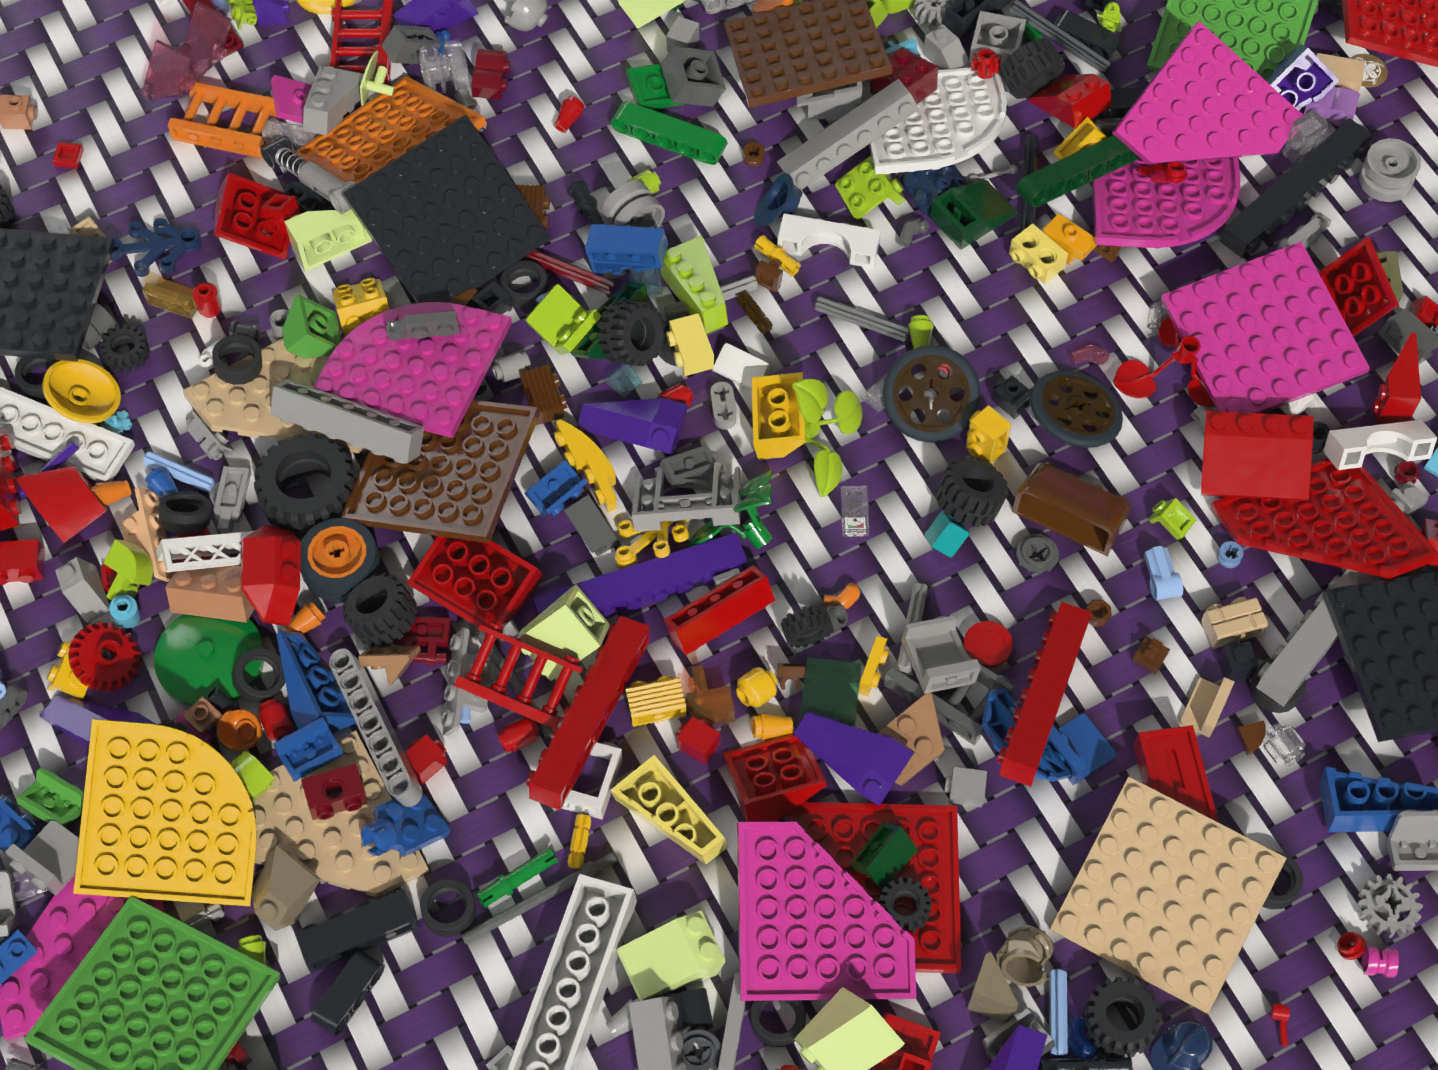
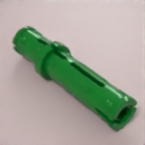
M547 847L544 851L506 875L500 874L496 877L497 880L476 892L482 906L487 908L504 895L510 896L513 894L514 889L553 864L558 863L557 858L553 857L555 855L553 851Z

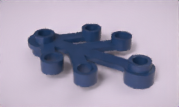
M158 218L153 222L154 232L143 227L142 223L134 221L128 225L129 235L132 238L142 237L147 241L122 244L119 239L113 238L115 243L113 250L116 251L112 252L110 260H119L124 254L149 251L141 260L134 263L135 274L139 277H145L150 273L149 266L166 249L174 248L167 257H163L159 261L161 272L169 274L175 270V262L185 252L195 251L201 246V236L191 228L179 230L168 224V221L164 218ZM168 234L173 238L164 239L159 235Z

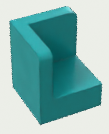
M942 510L924 536L932 548L949 557H953L970 532L962 522L952 520L953 518L947 516Z

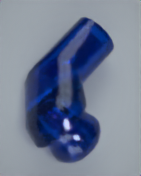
M1070 1017L1067 1045L1080 1058H1094L1097 1054V1048L1083 1035L1084 1019Z

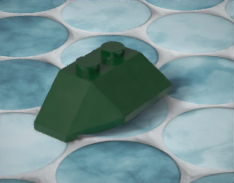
M627 282L623 286V290L611 296L597 311L602 315L603 312H607L609 305H614L615 301L647 302L646 284ZM602 318L595 323L570 352L572 356L587 359H609V357L603 355L604 349H600V339L597 338V333L600 331L598 323L602 321Z

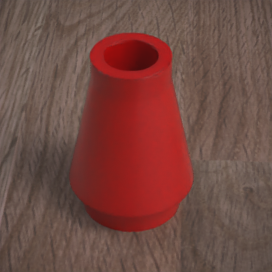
M568 96L567 99H564L554 127L558 131L566 133L584 113L583 109L585 106L583 102L573 96Z

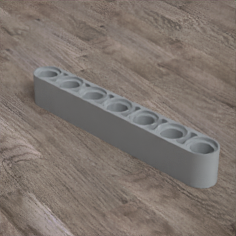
M345 648L336 650L329 660L331 670L388 792L403 806L412 807L421 800L422 788L364 667H360L359 660L349 650Z

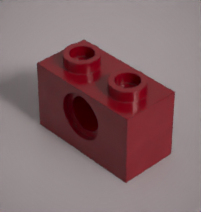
M356 763L301 779L312 820H326L333 817L335 813L345 810L348 812L356 811L362 805L368 804ZM333 791L342 792L338 797H329V794Z

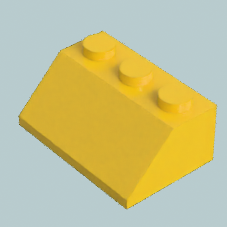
M803 372L752 377L753 445L758 460L785 457L806 442L805 420L801 415L797 396L792 387L793 383L804 380Z

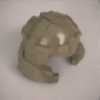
M1023 925L1010 931L1004 945L996 953L997 964L1003 976L1016 985L1026 987L1045 983L1050 978L1047 977V972L1042 969L1046 961L1052 956L1054 950L1052 939L1046 934V931L1030 925Z

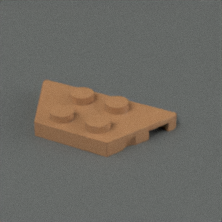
M931 692L922 696L877 733L879 735L882 733L890 735L915 751L895 782L900 786H903L945 752Z

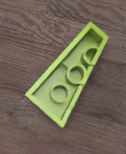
M702 235L666 250L663 267L660 268L661 276L691 315L699 313L706 334L728 325L725 301Z

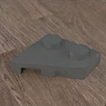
M707 445L661 460L659 465L670 486L712 491L714 462L716 460Z

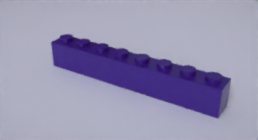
M733 533L670 553L664 558L658 557L576 584L603 617L609 619L625 610H637L642 605L650 602L657 603L678 593H689L693 588L703 585H714V576L736 568L740 572L746 570L747 558L737 534ZM575 584L533 597L537 616Z

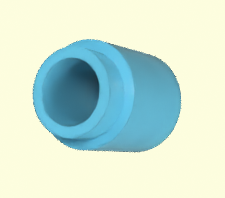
M120 595L111 601L109 611L117 626H123V629H130L139 623L141 614L136 601L131 596Z

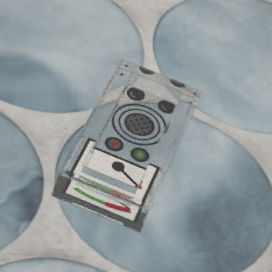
M841 486L842 536H869L867 486Z

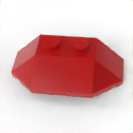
M264 525L241 541V590L253 608L259 613L258 616L262 622L289 626L300 591L301 541L291 530Z

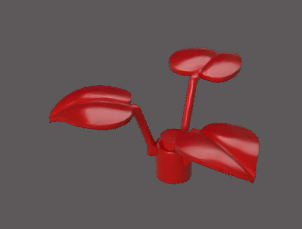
M1169 315L1159 326L1158 336L1163 345L1175 347L1171 357L1150 374L1148 367L1138 360H1128L1119 366L1113 379L1115 387L1120 392L1131 398L1142 399L1149 397L1155 392L1156 383L1152 378L1157 376L1173 360L1180 364L1191 363V377L1193 380L1187 385L1190 398L1200 406L1215 407L1199 374H1196L1198 358L1195 356L1201 348L1200 342L1193 336H1185L1181 340Z

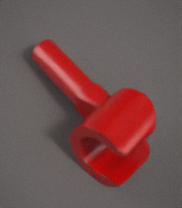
M1275 1003L1271 1007L1270 1019L1279 1021L1281 1046H1288L1287 1022L1290 1016V1009L1286 1005Z

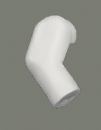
M221 339L203 350L199 358V364L202 368H213L212 351L215 344Z

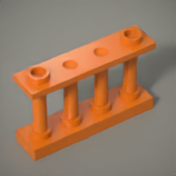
M187 81L186 86L192 100L183 119L170 118L168 128L172 140L263 159L260 148L265 145L261 134L269 116L276 117L274 98L207 85L203 82ZM201 102L214 104L206 124L193 122ZM224 106L237 109L227 129L215 127ZM246 111L259 113L251 133L238 132Z

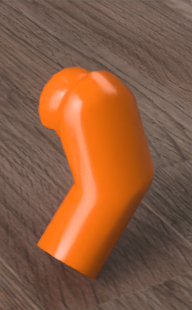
M849 583L839 595H824V606L827 608L835 604L837 606L841 605L845 609L850 608L859 599L861 593L859 586L855 583Z

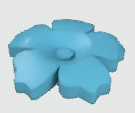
M125 410L118 411L116 416L113 414L104 423L100 424L101 428L119 435L124 434L123 430H130L132 426L129 414Z

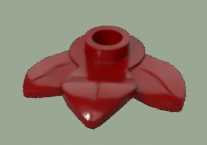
M1176 161L1158 163L1153 166H1138V170L1143 176L1151 178V181L1156 183H1179L1186 180L1188 175L1187 167L1183 163Z

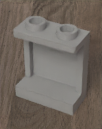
M956 615L948 617L939 616L927 621H913L905 627L901 641L924 694L975 684L981 667L977 659L969 660L956 631L958 623Z

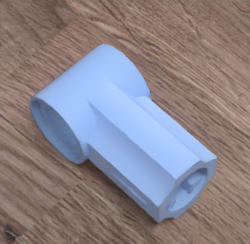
M1157 546L1145 551L1144 558L1151 577L1150 590L1153 599L1157 601L1181 597L1183 595L1182 579L1179 573L1174 571L1168 549Z

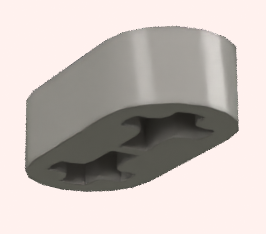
M717 382L712 386L710 392L713 420L718 428L724 430L731 429L736 424L737 419L733 388L729 383ZM719 392H724L725 401L720 400ZM722 410H726L727 420H723Z

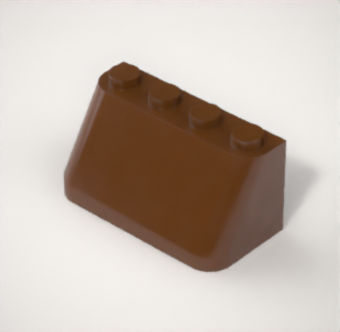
M1044 462L1036 464L1016 493L1012 512L1108 557L1130 515L1131 506L1125 497L1109 493L1099 485L1090 484L1081 480L1075 474L1066 473L1057 469L1053 464Z

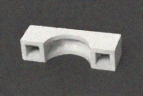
M783 214L777 246L783 247L786 253L802 256L808 248L814 245L831 244L844 251L848 257L849 264L874 269L881 230L871 227L853 226L847 223L830 222L823 219L801 217L797 214Z
M1422 420L1329 431L1323 452L1338 470L1362 467L1365 455L1373 452L1391 453L1406 461L1431 459L1437 437Z

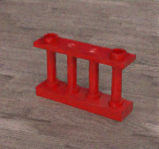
M336 0V8H332L334 30L331 61L326 66L364 74L367 65H340L341 56H372L377 50L378 63H376L374 77L379 66L386 67L388 70L383 84L390 86L392 61L382 48V44L395 25L393 0H383V8H379V10H344L342 0ZM344 20H379L381 22V26H377V28H343ZM342 38H377L380 40V43L376 44L375 47H342Z
M488 621L487 625L480 624L478 630L486 633L470 672H466V675H458L454 686L550 728L558 727L562 717L557 716L558 711L556 709L572 672L581 673L584 668L579 665L580 660L568 654H565L564 658L506 634L502 632L504 627L494 622ZM496 638H499L512 645L496 682L492 683L490 687L481 683L482 678L480 675ZM525 649L536 654L537 657L521 694L513 697L506 694L507 688L505 687L521 650ZM547 660H550L563 667L547 704L539 708L532 705L533 700L531 697Z

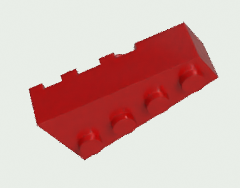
M1 427L0 531L19 526V514L22 513L16 492H19V485L14 477V471L17 469L11 451L14 448V442L11 435L6 434Z

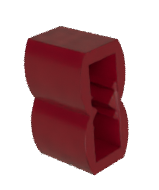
M478 49L471 84L472 97L501 100L502 92H507L508 79L505 76L506 73L510 74L511 59H507L506 51Z

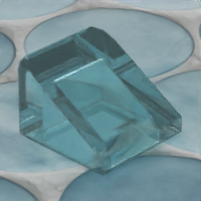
M625 364L619 366L604 379L623 398L643 383L632 367Z

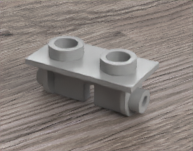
M191 410L195 418H190L186 422V429L199 443L206 438L200 444V447L210 459L219 460L223 456L222 452L225 449L230 452L234 451L228 444L229 438L225 433L212 431L199 414Z

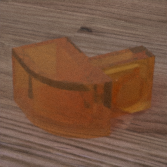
M703 665L692 667V677H688L690 693H686V705L690 714L696 719H704L712 725L735 722V710L730 686L708 690Z

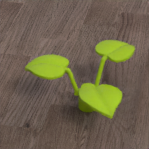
M804 379L793 383L792 387L797 396L801 415L805 420V443H810L822 449L816 453L814 471L820 497H825L841 481L843 474L842 461L838 453L830 452L828 446L812 438L818 435L820 425L839 422V429L842 434L854 433L862 421V406L854 392L849 390L842 391L837 395L834 403L837 417L820 420L821 416L824 415L823 409L828 404L827 389L819 380Z

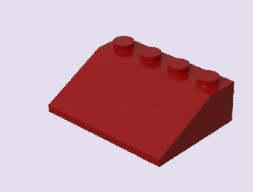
M1206 411L1201 495L1309 501L1314 416Z
M437 536L406 584L478 628L482 623L487 625L488 621L505 627L532 597L544 575L537 567L491 540L489 543Z

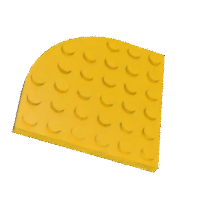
M92 719L73 894L128 898L133 896L142 899L251 906L257 848L256 817L248 791L233 766L208 743L182 730L155 724Z

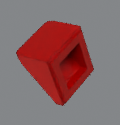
M1427 295L1414 300L1409 311L1429 329L1432 326L1434 328L1437 327L1438 305Z

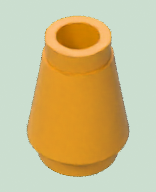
M764 713L752 716L753 738L765 740L791 734L793 732L792 718Z

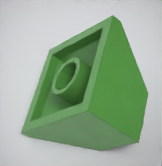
M298 294L293 301L282 329L286 351L304 359L331 356L335 348L342 341L336 312Z

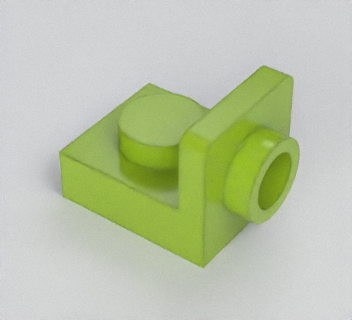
M1177 498L1158 502L1152 509L1154 513L1148 519L1151 524L1160 522L1176 540L1183 538L1197 521Z

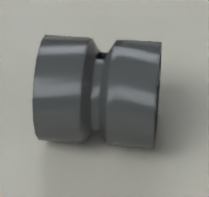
M98 303L95 305L83 343V347L87 350H91L101 340L100 335L108 336L107 331L109 329L114 331V326H117L112 316Z

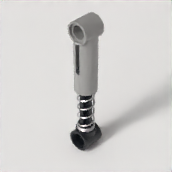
M283 136L260 148L261 155L269 167L274 169L280 166L299 177L301 183L330 201L338 213L344 214L351 209L341 195L356 185L353 181L344 182L315 162L306 161L298 154H295L290 143Z

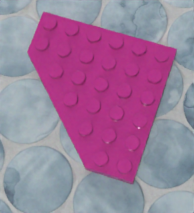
M1198 21L1180 42L1112 134L1147 165L1173 161L1188 162L1192 160L1274 155L1280 151L1305 116Z
M797 822L737 823L740 1001L831 1000L842 987L863 1000L916 999L915 939L902 927H899V924L893 920V917L877 901H874L863 890L864 888L845 872Z
M75 875L57 896L54 895L26 936V939L37 949V953L0 985V1018L3 1036L7 1041L28 1034L127 902L128 897L73 894ZM137 898L165 913L163 900Z

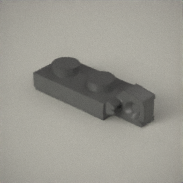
M455 311L405 315L403 320L387 321V336L389 340H402L403 338L422 339L432 336L460 334V324Z

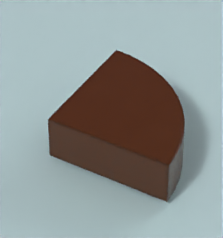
M1264 720L1238 727L1236 731L1247 756L1254 753L1261 746L1265 738L1266 726Z

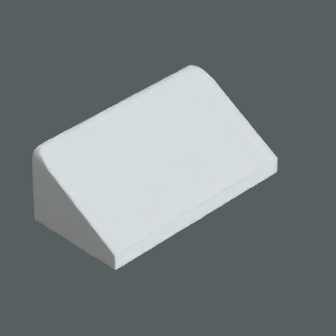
M725 343L712 371L752 390V377L768 376L769 363Z

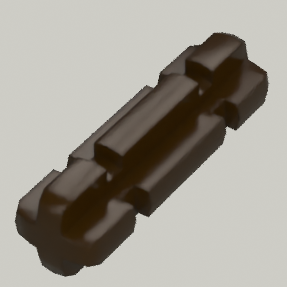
M744 291L737 296V303L741 308H745L744 312L754 325H758L757 329L762 334L770 332L773 326L772 322L768 317H765V313L752 300V296Z

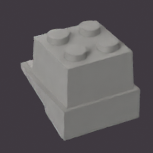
M862 81L798 96L797 107L808 105V119H840L858 107V105H861Z

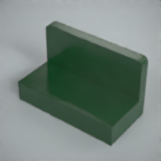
M883 822L850 861L849 865L854 871L868 875L876 886L883 890L885 886L888 887L889 882L896 878L917 852V847L902 827Z

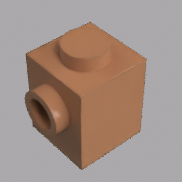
M0 95V123L2 128L31 130L33 120L37 119V107L33 105L30 96Z

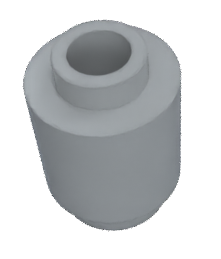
M518 351L495 359V365H492V371L496 380L500 379L502 383L520 378L521 371L525 372L532 369L526 352L519 353Z

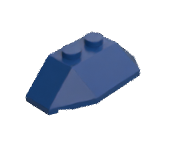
M1005 688L993 690L987 694L982 728L991 739L993 747L999 752L1002 746L1008 748L1009 743L1004 742L1010 726L1016 727L1017 724L1012 722L1018 705ZM1046 743L1034 779L1055 782L1069 778L1072 774L1048 743Z

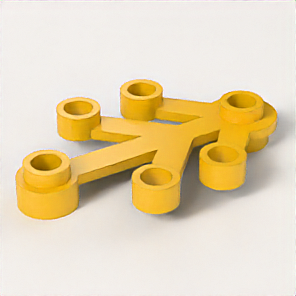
M691 519L673 522L662 521L661 530L635 532L631 521H621L617 525L621 537L627 538L635 534H645L630 546H621L616 550L615 560L618 568L623 569L636 565L638 562L636 554L656 537L657 542L653 544L656 557L664 558L670 554L668 527L676 522V526L672 528L673 538L676 542H683L689 538L687 522Z

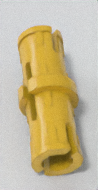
M764 235L757 239L754 248L763 253L769 259V262L773 258L781 261L782 265L780 268L791 277L799 271L801 264L791 258L783 247H778Z

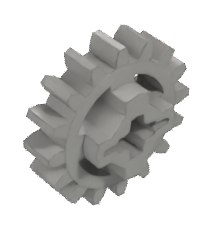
M1387 874L1383 881L1377 875L1373 882L1368 880L1364 885L1365 889H1362L1358 894L1362 900H1359L1356 905L1358 908L1364 909L1359 917L1360 919L1367 918L1369 920L1366 925L1367 928L1373 925L1377 927V935H1380L1384 930L1388 938H1391L1395 931L1401 937L1406 933V930L1411 931L1416 926L1414 922L1417 923L1421 919V915L1417 912L1423 908V904L1415 902L1420 894H1412L1410 890L1413 885L1410 883L1404 886L1402 884V877H1399L1397 881H1393L1391 874ZM1382 890L1380 895H1376L1375 898L1372 897L1373 893ZM1407 914L1406 918L1403 921H1397L1399 916Z

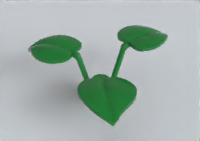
M773 470L752 478L741 487V497L746 496V499L736 504L733 511L736 513L747 509L751 518L743 524V531L734 524L714 526L712 520L696 531L688 544V548L712 538L723 527H730L742 539L747 537L755 549L766 545L773 536L761 520L756 507L771 504L773 487L767 483L773 475Z

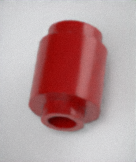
M208 282L198 284L192 291V297L198 312L206 318L217 316L222 308V302L216 286Z
M681 383L659 393L657 397L684 403L688 407L692 405L691 400L694 399L690 388L687 385L683 386Z
M278 699L268 700L259 707V718L269 740L277 742L294 731V726L286 707Z
M524 716L502 727V731L497 733V737L506 753L510 751L516 752L538 741L536 735L540 734V730L534 720H528Z

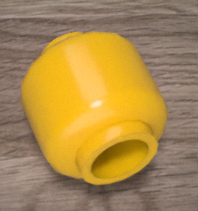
M755 667L738 679L736 694L745 706L759 708L776 695L777 678L770 670L766 671L763 668Z

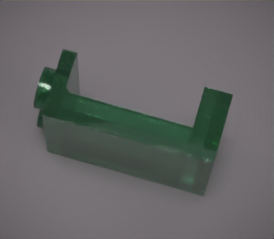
M807 657L800 722L805 714L810 711L840 720L843 724L855 727L861 663Z

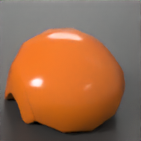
M240 709L227 711L217 722L216 734L219 742L226 748L234 751H245L259 743L262 738L263 727L258 716L251 711Z

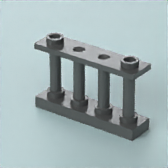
M979 664L981 669L976 681L990 689L988 693L1005 688L1010 695L1012 694L1014 686L1006 677L996 675ZM913 666L912 671L909 673L900 672L893 667L886 673L884 686L909 703L914 704L925 695L921 685L911 678L915 672ZM973 684L957 687L950 698L944 701L937 697L934 692H931L938 722L975 746L981 738L983 730L980 721L984 715L987 694L973 713L966 716L957 709V706Z

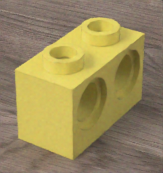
M1033 223L1012 239L1009 255H1011L1016 263H1020L1029 271L1032 277L1039 279L1043 284L1047 283L1065 268L1068 253Z

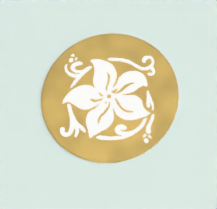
M1358 54L1350 58L1365 61L1361 86L1375 87L1386 80L1388 75L1387 67L1378 57L1370 54Z

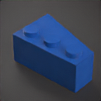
M591 224L585 250L593 273L602 276L605 272L613 271L615 275L622 274V271L625 269L633 268L635 272L662 268L668 241L663 228Z

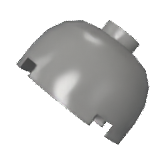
M516 0L510 9L513 11L510 17L507 15L504 22L519 31L525 32L534 29L537 25L542 27L548 18V15L545 14L548 7L547 0Z

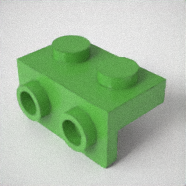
M40 767L36 772V781L17 796V805L47 823L57 821L66 828L82 814L84 792L79 787L61 779L57 774Z

